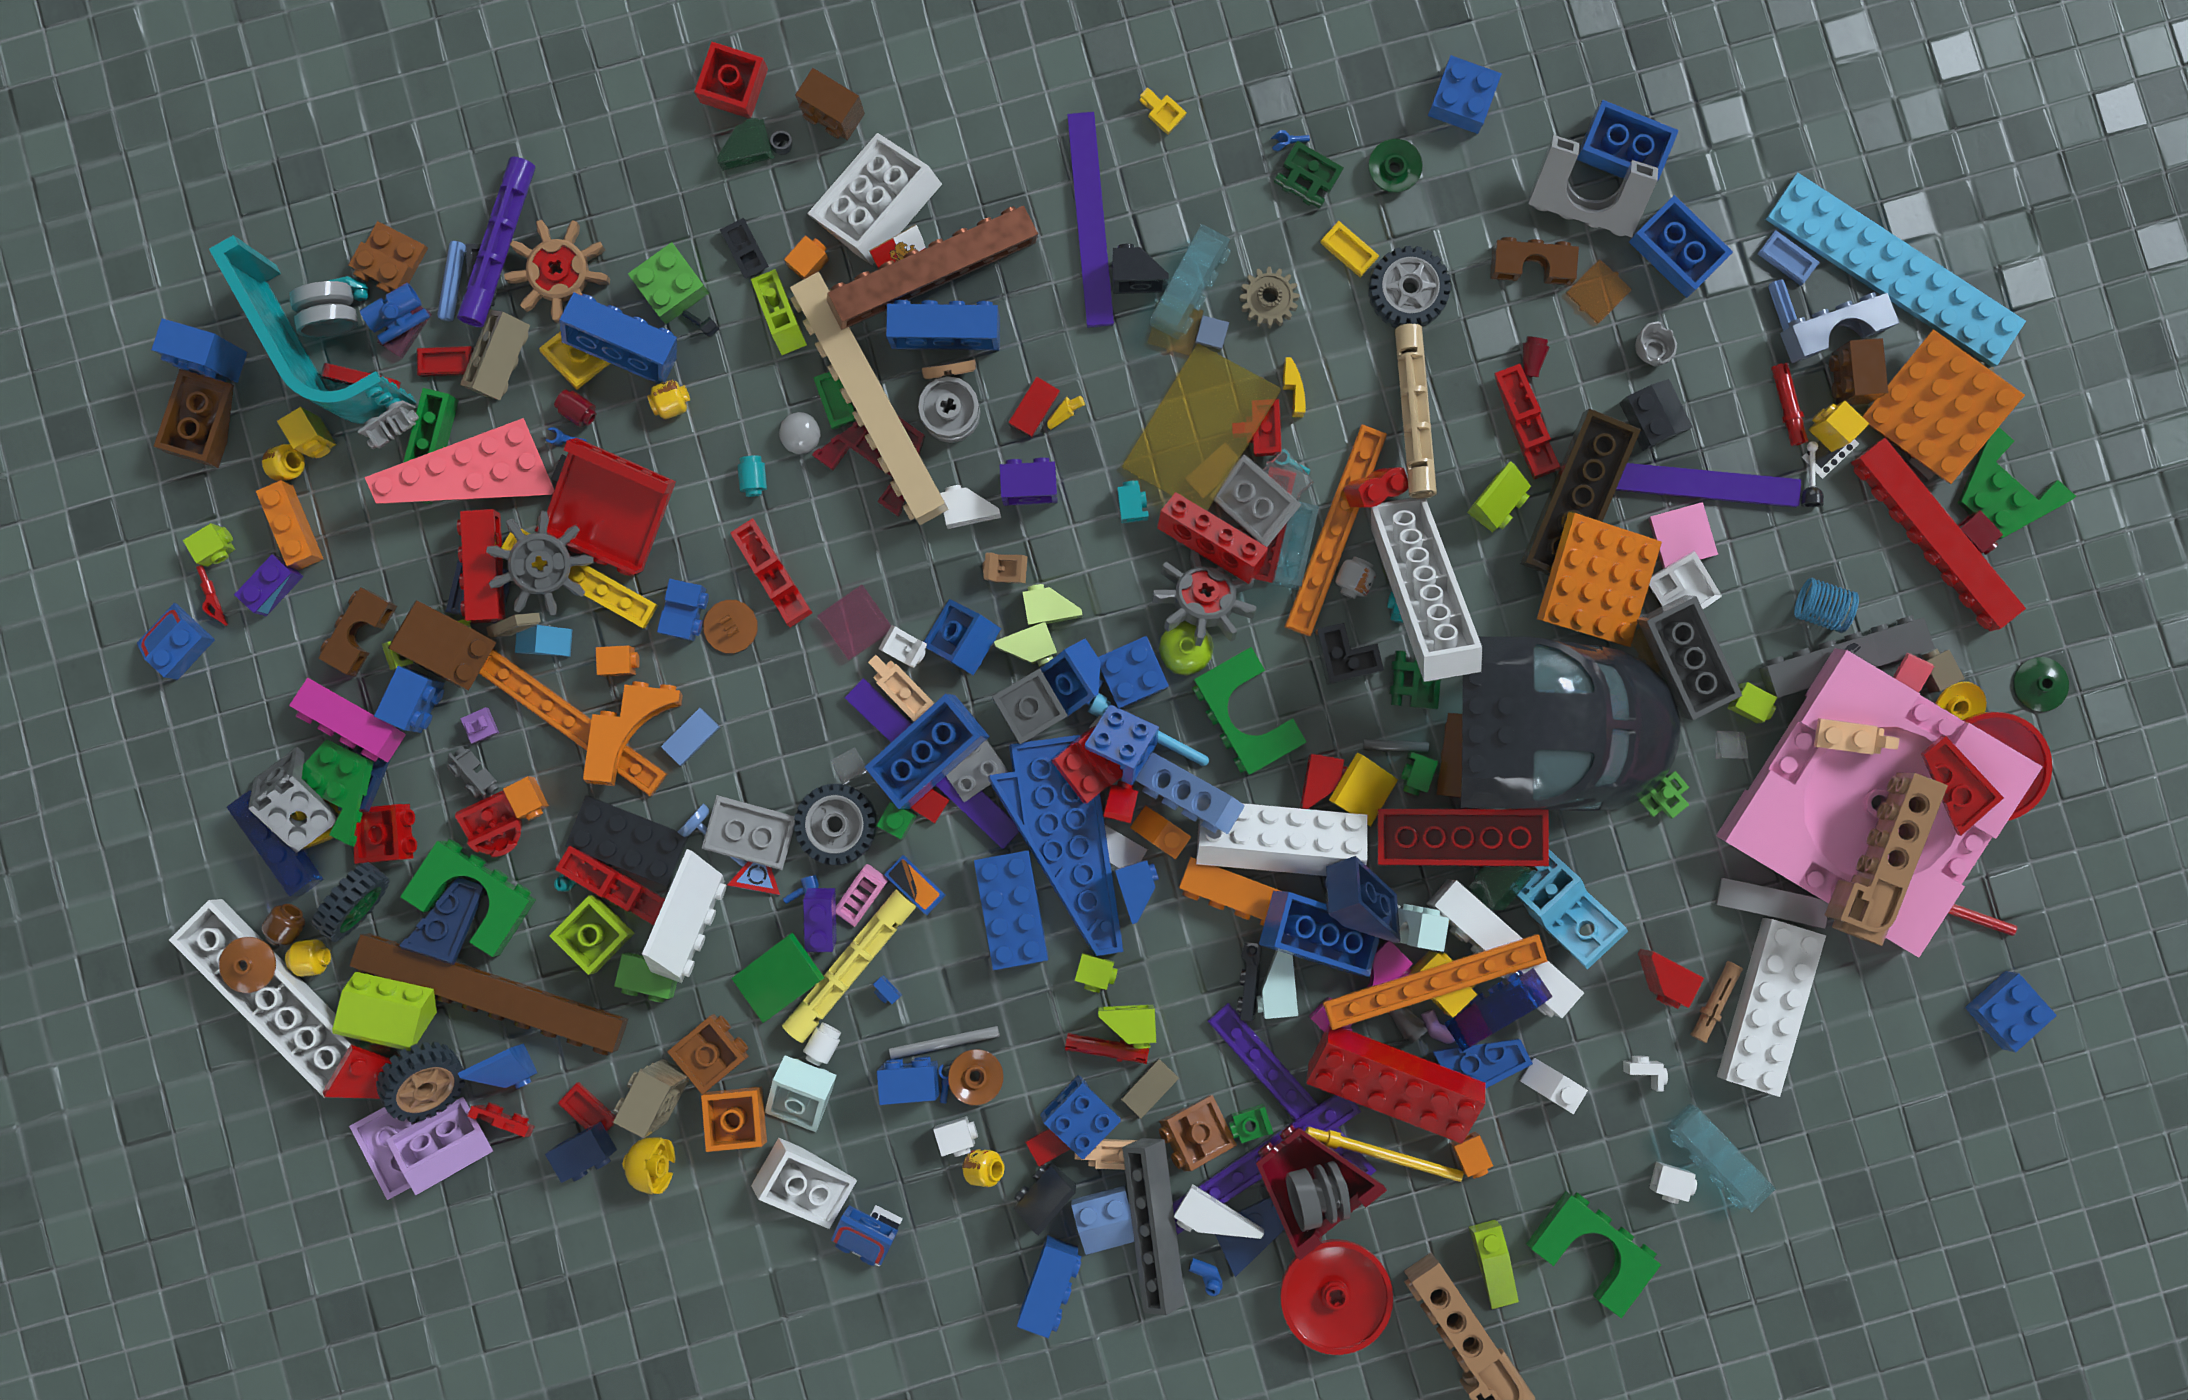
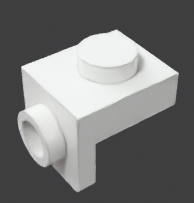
M891 625L879 650L914 668L924 658L927 644Z
M1632 1056V1061H1623V1072L1630 1075H1651V1089L1657 1092L1664 1091V1085L1668 1081V1073L1663 1063L1649 1061V1056Z

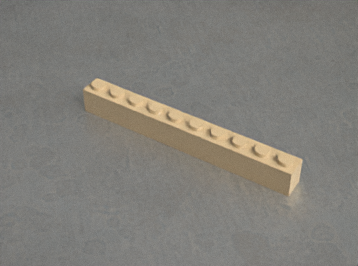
M817 272L791 286L790 288L794 296L790 299L798 313L804 312L807 319L803 320V323L810 336L814 333L817 336L819 342L815 343V346L822 358L826 356L829 358L831 365L827 366L835 381L840 379L844 388L840 389V392L847 404L852 402L855 406L856 411L852 414L860 427L865 425L869 434L865 435V438L872 450L877 448L882 457L877 460L884 473L886 474L890 471L894 481L890 482L896 495L898 497L903 495L907 504L903 505V508L909 519L913 520L915 518L919 525H922L949 510L851 329L847 327L841 330L827 303V292L830 291L820 273Z

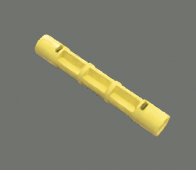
M895 889L825 973L824 979L816 984L782 1025L783 1029L794 1039L803 1043L818 1026L819 1020L827 1015L897 931V927L903 924L917 906L902 892Z

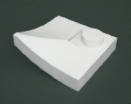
M1695 551L1652 575L1649 584L1662 606L1684 595L1697 596L1702 609L1722 597Z

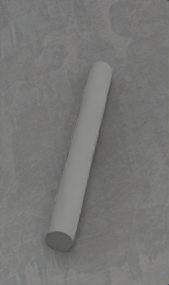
M998 1026L890 1048L891 1059L1000 1037Z

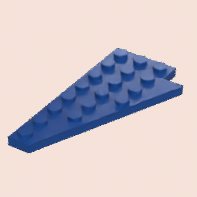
M1081 735L1023 742L1022 744H1010L1009 749L1013 772L989 775V782L1093 955L1100 956L1123 952L1100 793L1084 804L1051 761Z

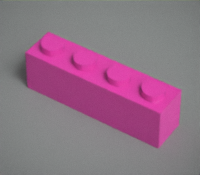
M308 677L289 705L298 711L296 717L308 724H311L313 720L318 722L320 725L317 729L331 737L334 733L342 736L339 740L340 742L352 749L356 745L363 748L361 754L375 762L379 757L388 763L406 736L405 733L394 726L374 717L373 714Z

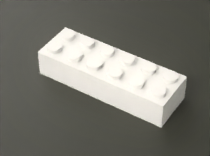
M1244 804L1245 807L1229 834L1219 829L1216 833L1211 832L1201 825L1203 820L1199 818L1196 864L1327 876L1326 866L1353 856L1358 857L1365 865L1367 864V815Z
M1447 879L1426 903L1431 909L1440 910V916L1449 918L1448 924L1452 926L1449 931L1460 941L1466 943L1469 941L1473 945L1470 950L1475 954L1523 939L1457 880ZM1549 961L1501 976L1508 980L1512 979L1515 982L1512 987L1522 996H1527L1529 999L1533 998L1535 1000L1533 1005L1544 1015H1548L1551 1018L1554 1015L1563 1018L1584 994L1582 990Z
M1762 918L1717 1077L1780 1097L1826 935L1774 919Z

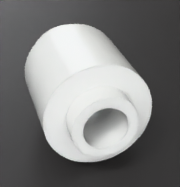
M822 1022L819 1028H815L803 1050L807 1054L805 1059L817 1066H820L821 1063L828 1064L840 1042L839 1036L841 1032Z

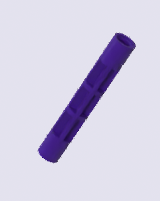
M510 157L508 160L502 184L500 185L477 259L466 287V293L457 315L460 321L474 327H484L516 225L536 169L535 165L526 159Z

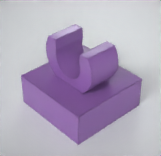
M485 707L460 718L471 744L478 743L499 733L489 708Z

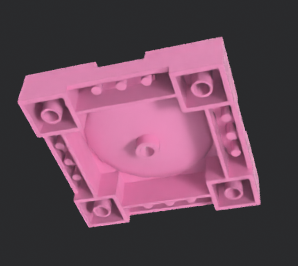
M1835 648L1805 694L1807 696L1806 700L1750 788L1744 790L1716 836L1829 904L1838 880L1851 882L1853 875L1858 874L1856 870L1857 862L1862 855H1865L1868 844H1866L1868 834L1873 828L1875 829L1879 820L1876 816L1879 806L1873 808L1871 805L1872 799L1880 795L1881 803L1886 802L1889 794L1887 792V785L1891 777L1896 776V773H1917L1932 779L1921 753L1941 735H1946L2004 799L1962 836L1957 835L1944 804L1941 802L1897 918L1886 935L1888 940L1919 958L1965 888L1962 883L1990 840L1998 837L2042 769V766L1974 725L1949 713L1921 696L1917 691L1850 651ZM1818 718L1874 725L1878 728H1883L1885 736L1900 738L1898 750L1881 748V754L1874 753L1872 755L1815 747L1814 741Z

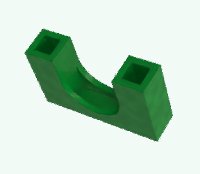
M1252 647L1193 680L1195 686L1192 687L1198 701L1204 700L1209 710L1205 712L1212 725L1218 724L1223 732L1219 737L1225 748H1232L1236 758L1233 761L1240 773L1245 771L1247 776L1306 743L1293 718L1266 734L1256 736L1239 731L1231 722L1228 715V701L1232 692L1240 685L1265 671Z
M450 839L447 842L437 841L400 897L422 912H428L435 907L436 902L443 895L446 888L457 877L468 876L476 879L484 886L488 893L489 909L470 943L491 957L500 956L536 899L530 896L532 892L520 884L514 886L507 881L509 877L497 869L491 871L484 866L486 862L474 854H471L469 857L461 851L463 847Z
M1565 1191L1526 1245L1552 1266H1555L1569 1245L1579 1236L1587 1233H1598L1606 1236L1614 1249V1264L1610 1273L1593 1296L1622 1319L1662 1264L1654 1259L1657 1253L1644 1243L1641 1247L1632 1242L1634 1236L1623 1227H1620L1618 1230L1610 1225L1612 1219L1599 1209L1596 1213L1587 1207L1590 1202L1577 1192L1572 1196Z

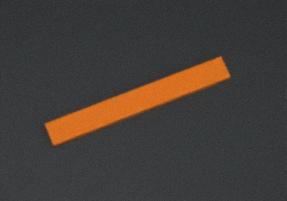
M1363 424L1361 425L1285 628L1309 637L1311 636L1359 507H1349L1343 489L1351 481L1367 478L1373 472L1386 439V433Z
M492 649L479 674L587 751L591 718L495 649ZM626 745L618 764L617 773L647 795L652 796L668 774Z
M1536 934L1324 1001L1323 1005L1330 1027L1334 1030L1548 962L1540 936Z

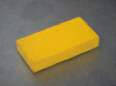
M1340 221L1332 227L1320 242L1360 278L1379 258V255Z

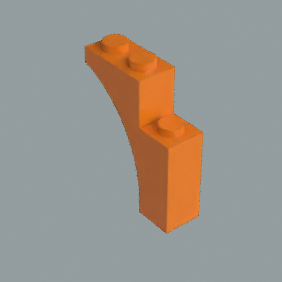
M634 681L632 685H624L620 717H617V713L611 711H600V715L592 714L583 780L586 783L615 786L618 764L631 737L643 724L654 716L682 705L683 695L680 690H676V686L662 684L660 688L649 687L648 683Z

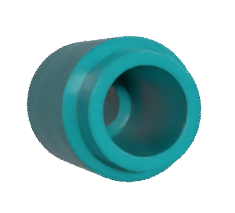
M744 456L739 458L740 464L737 465L740 492H745L746 497L761 496L762 491L767 490L765 463L762 462L761 456Z

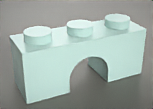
M1403 904V909L1398 908L1401 941L1398 943L1444 952L1449 923L1448 917L1440 916V910Z

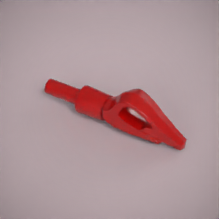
M203 565L197 566L196 569L202 581L200 586L206 596L202 609L208 616L227 626L228 623L225 620V615L216 595L212 580L209 581ZM210 605L215 609V615L209 611Z

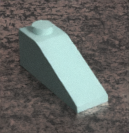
M1277 950L1274 953L1262 984L1261 996H1256L1258 1013L1263 1012L1265 1019L1298 1016L1293 955Z

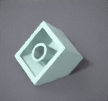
M784 1056L772 1081L765 1113L816 1132L832 1093L836 1075L825 1069H819L806 1064L799 1059Z

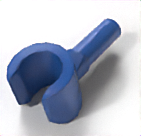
M1280 130L1270 138L1279 141L1272 149L1280 151L1288 144H1293L1297 141L1309 142L1310 136H1293L1284 130Z
M550 427L548 430L557 433V437L554 440L546 439V441L552 445L560 446L566 443L567 440L576 437L565 435L561 430Z
M816 875L802 878L803 888L797 889L784 897V902L788 904L797 897L806 894L808 888H818L819 884Z
M942 1064L939 1068V1075L942 1078L940 1103H947L949 1083L948 1077L942 1074Z

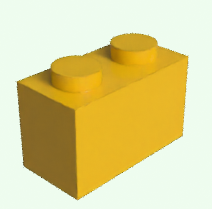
M1843 401L1838 405L1832 403L1826 409L1820 410L1812 418L1814 424L1808 430L1833 452L1850 444L1869 423L1846 401Z
M302 407L277 420L292 448L311 458H321L330 452V448L337 445L321 417Z

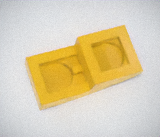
M1286 357L1283 367V390H1293L1292 417H1304L1306 404L1301 376L1293 359Z

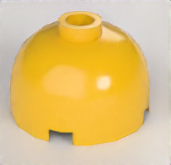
M648 1137L637 1141L630 1148L623 1159V1169L629 1184L633 1188L647 1194H661L665 1191L673 1175L672 1172H668L669 1161L675 1163V1151L672 1142L660 1137Z

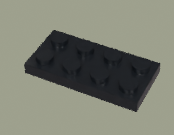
M586 795L565 847L572 846L593 858L664 886H669L689 836L683 837L678 833V830Z

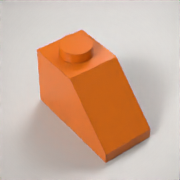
M1146 805L1130 827L1175 860L1191 838L1190 835Z

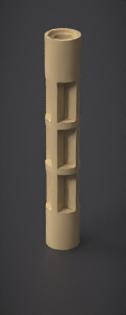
M1404 324L1395 329L1409 496L1415 499H1424L1435 496L1437 489L1423 333L1421 325Z

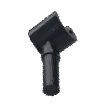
M684 310L682 316L695 323L707 337L714 335L719 330V327L710 317L702 322L700 318L687 310Z

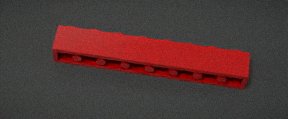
M1886 438L1875 442L1850 462L1854 466L1855 474L1861 480H1865L1872 488L1873 496L1887 506L1891 518L1897 523H1901L1906 529V535L1909 540L1914 544H1918L1924 551L1925 559L1939 569L1942 573L1941 578L1943 581L1957 591L1961 603L1967 608H1971L1976 614V620L1980 626L1989 631L1999 630L2026 609Z

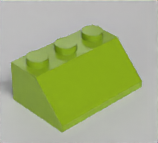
M355 972L342 990L332 1032L333 1034L411 1051V1046L418 1043L437 1013L434 989Z

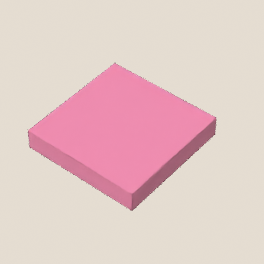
M1703 502L1648 518L1654 539L1662 541L1659 557L1663 569L1692 551L1696 552L1700 560L1718 555Z

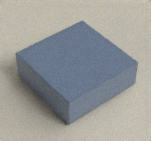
M1203 315L1196 344L1222 350L1229 322Z

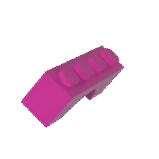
M1384 940L1377 947L1367 988L1411 973L1409 967L1413 963L1391 941ZM1322 1002L1308 1017L1325 1032L1329 1021ZM1352 1024L1343 1026V1028L1352 1031L1350 1027Z

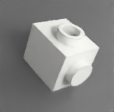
M967 1116L937 1125L933 1129L941 1156L954 1153L955 1157L970 1152V1147H973L975 1144L974 1139L978 1138L974 1121L969 1123Z
M1656 1161L1649 1188L1656 1193L1662 1194V1199L1675 1204H1679V1200L1689 1202L1690 1195L1693 1196L1697 1188L1696 1175L1688 1170Z

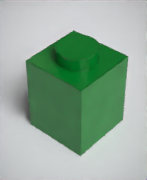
M890 802L877 826L899 839H904L917 815L906 809H898L893 802Z

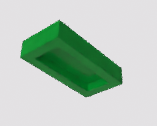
M830 371L813 377L831 428L834 430L856 422L852 414L854 412L852 402L847 404L840 392V389L844 388L840 379L835 381Z

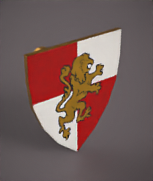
M914 225L874 247L869 252L879 269L885 262L893 260L895 263L904 259V255L916 249L920 252L926 249L917 225Z

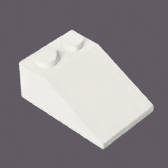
M778 1138L751 1187L758 1200L830 1229L857 1180L804 1148Z

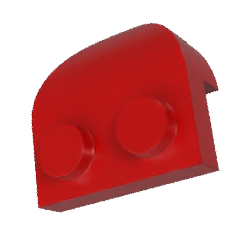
M504 790L455 813L458 823L468 838L467 844L475 852L478 853L480 851L490 854L491 857H498L509 853L517 845L522 831V819L516 817Z

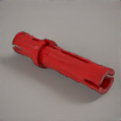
M1789 363L1772 366L1771 370L1784 415L1782 422L1786 423L1790 444L1795 446L1796 444L1807 443L1809 440L1803 423L1805 416L1804 412L1800 411Z
M1068 1033L1065 1044V1051L1116 1059L1117 1062L1126 1060L1147 1064L1149 1048L1136 1049L1133 1044L1125 1043L1121 1039L1118 1042Z

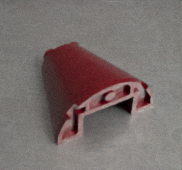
M1291 1124L1279 1134L1281 1139L1274 1144L1268 1142L1257 1152L1261 1157L1256 1162V1165L1295 1255L1301 1260L1322 1243V1236L1341 1220L1337 1216V1222L1330 1224L1323 1212L1321 1227L1302 1232L1296 1222L1286 1187L1287 1173L1306 1168L1313 1180L1314 1166L1320 1164L1324 1168L1325 1163L1334 1161L1348 1188L1351 1213L1361 1204L1366 1208L1385 1193L1387 1188L1299 1127L1294 1128Z

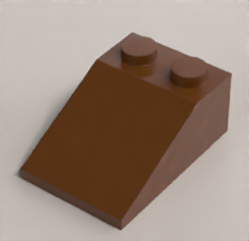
M179 369L154 447L167 454L219 468L228 440L234 385Z
M415 600L388 649L453 685L469 691L496 642Z

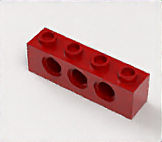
M1175 492L1160 512L1157 529L1246 583L1250 584L1263 567L1268 547Z

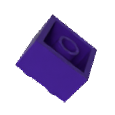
M1035 458L1033 463H1022L1021 459H1010L1005 461L1006 464H1000L1001 498L1004 506L1058 503L1055 461L1050 462L1049 458Z

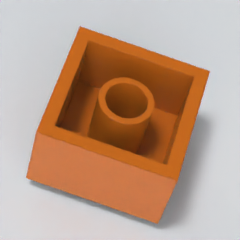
M762 1086L710 1091L701 1095L706 1152L762 1147L767 1142Z

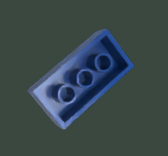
M573 292L559 320L562 343L657 384L666 382L677 359V337L671 331L648 325L640 317L635 316L632 318L625 315L615 306L602 305L587 294L579 295Z
M895 300L894 304H887L886 337L892 349L1000 350V315L998 305H993L989 301L976 302V305H965L963 301H950L949 305H940L937 301L925 300L921 304H911L907 300Z
M944 694L870 761L865 768L898 809H910L990 736L956 695Z
M1030 850L974 860L993 970L1048 961L1049 957Z
M1273 891L1259 945L1350 974L1370 977L1379 938L1344 927L1329 915L1324 903L1291 892Z

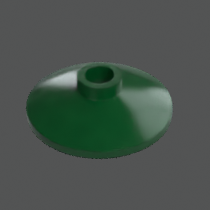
M1388 139L1381 142L1372 151L1368 163L1369 174L1374 183L1381 189L1393 193L1403 192L1413 187L1419 180L1423 169L1422 157L1417 148L1410 142L1403 139ZM1391 165L1398 166L1399 171L1394 173L1390 170L1389 167Z
M2046 657L2029 659L2020 665L2014 675L2013 688L2017 699L2022 705L2033 711L2045 712L2057 708L2066 699L2069 691V679L2066 671L2058 662ZM2043 679L2048 681L2049 686L2047 689L2042 686Z

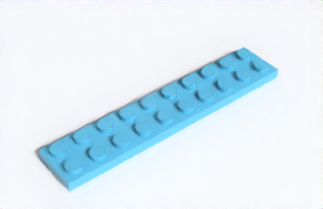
M1800 173L1793 177L1765 219L1880 295L1888 293L1892 303L1991 367L1999 364L2026 322L2023 318Z

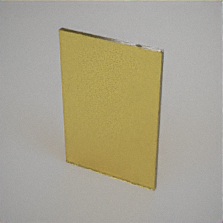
M1197 344L1122 468L1173 496L1176 492L1208 511L1279 395L1281 388L1222 357L1217 352Z

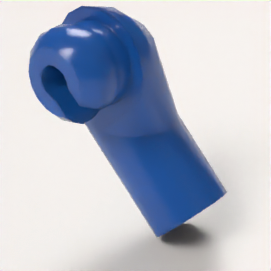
M1192 1258L1188 1271L1202 1276L1206 1293L1210 1296H1217L1223 1286L1217 1267Z

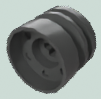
M1334 1161L1325 1163L1324 1168L1320 1164L1314 1166L1313 1180L1306 1168L1286 1174L1289 1201L1296 1222L1302 1232L1321 1227L1323 1212L1330 1224L1337 1222V1216L1341 1221L1350 1219L1351 1209L1348 1188Z

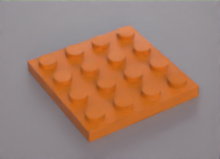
M1932 330L1888 384V393L1876 399L1862 417L1874 430L1914 457L1943 480L1952 484L2025 394L1938 332Z
M1568 512L1537 620L1631 647L1638 623L1637 619L1641 614L1662 541L1577 513Z

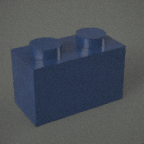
M600 1121L557 1144L545 1155L561 1183L570 1178L575 1182L588 1174L587 1169L594 1166L597 1170L611 1161L609 1157L617 1151V1148Z

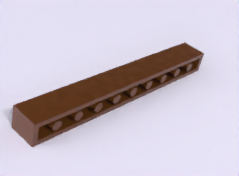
M371 933L360 934L350 963V967L358 969L357 972L434 989L435 999L445 1003L456 1001L462 1003V1008L465 1010L478 1012L480 1009L489 1012L488 1017L500 1021L508 1018L514 1020V1025L517 1027L530 1029L532 1026L541 1029L540 1034L556 1038L559 1035L567 1038L566 1042L571 1045L582 1047L583 1044L593 1047L592 1051L602 1055H609V1052L618 1051L628 1018L465 964L455 962L452 965L407 951L399 947L401 943Z

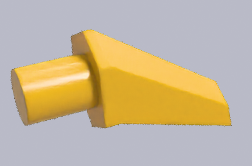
M1082 396L1071 400L1066 397L1048 419V428L1050 430L1073 416L1074 410L1084 406L1085 402Z

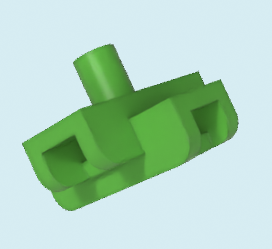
M1674 771L1665 777L1648 795L1638 801L1647 809L1651 817H1654L1663 810L1672 819L1689 806L1681 795L1689 786ZM1673 779L1678 783L1680 788H1678L1677 785L1672 781ZM1651 797L1655 800L1658 806H1656V804L1651 800Z

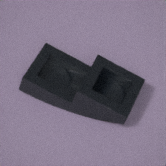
M745 218L720 229L745 279L769 267Z

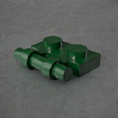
M1297 141L1283 164L1284 168L1291 171L1289 177L1278 173L1274 183L1281 186L1282 191L1288 194L1291 192L1302 198L1303 203L1309 206L1312 204L1321 209L1326 199L1317 195L1319 189L1321 188L1330 193L1344 167ZM1299 176L1312 183L1309 190L1296 183Z
M1395 651V661H1392L1391 670H1394L1393 684L1389 687L1391 705L1402 706V696H1410L1409 707L1437 710L1439 707L1441 679L1424 682L1415 654L1412 663L1406 662V651ZM1405 671L1412 672L1411 687L1403 686Z

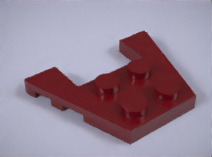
M899 417L920 456L925 435ZM857 421L849 429L840 435H836L831 439V442L821 449L818 448L812 454L815 459L833 471L847 451L852 449L883 471L877 460L882 457L877 448L871 449L865 438V435L869 434L865 425L860 427ZM890 471L886 473L887 475L893 478ZM889 484L877 502L899 517L905 499L903 495L898 497L891 484Z

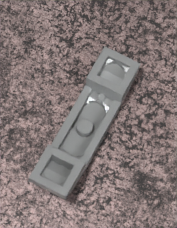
M1721 878L1716 905L1823 929L1826 927L1827 917L1825 913L1829 904L1818 898Z

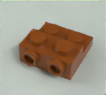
M377 221L366 243L360 242L348 266L354 269V276L365 282L372 279L378 282L376 287L390 293L405 283H410L428 247Z
M715 1014L709 1016L667 1051L702 1095L749 1057L746 1053L749 1049L740 1037L734 1039L728 1031L731 1028L730 1024L721 1015L718 1018Z
M1208 1095L1187 1108H1182L1159 1121L1162 1126L1159 1128V1134L1162 1139H1165V1143H1170L1174 1151L1171 1154V1159L1178 1169L1182 1168L1183 1172L1193 1171L1237 1146L1213 1095Z

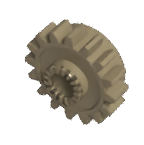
M1271 267L1267 268L1265 274L1260 269H1257L1256 278L1248 275L1247 282L1249 285L1242 284L1241 290L1246 294H1242L1239 297V301L1245 302L1241 310L1242 312L1248 311V320L1255 319L1258 327L1262 323L1267 324L1268 328H1271L1272 323H1277L1280 327L1283 324V318L1290 320L1292 317L1290 311L1297 310L1298 305L1294 301L1299 300L1300 294L1293 292L1297 289L1298 285L1297 283L1289 284L1291 275L1288 274L1282 277V269L1280 268L1276 274L1272 273ZM1271 293L1276 297L1275 302L1268 303L1263 299L1262 295Z

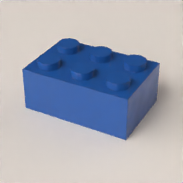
M1602 100L1595 110L1576 160L1623 179L1631 161L1634 160L1658 168L1659 180L1679 130Z
M1675 195L1629 241L1686 298L1733 253Z
M163 318L161 319L151 349L161 355L160 360L171 363L174 367L227 382L229 380L238 383L248 353L214 333Z
M1047 1235L1019 1312L1017 1327L1048 1339L1051 1331L1057 1332L1062 1318L1063 1309H1060L1061 1303L1067 1304L1072 1290V1283L1069 1280L1071 1277L1076 1278L1081 1265L1082 1256L1078 1255V1246Z

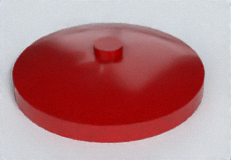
M1994 711L1982 712L1965 718L1963 721L1974 725L2042 766V769L2008 821L2028 813L2043 798L2052 777V756L2045 738L2035 726L2013 714Z
M1330 1239L1322 1241L1318 1247L1303 1259L1299 1260L1296 1256L1293 1258L1281 1282L1280 1302L1287 1325L1302 1343L1321 1353L1344 1355L1367 1347L1380 1336L1391 1316L1393 1290L1385 1268L1372 1252L1351 1241Z

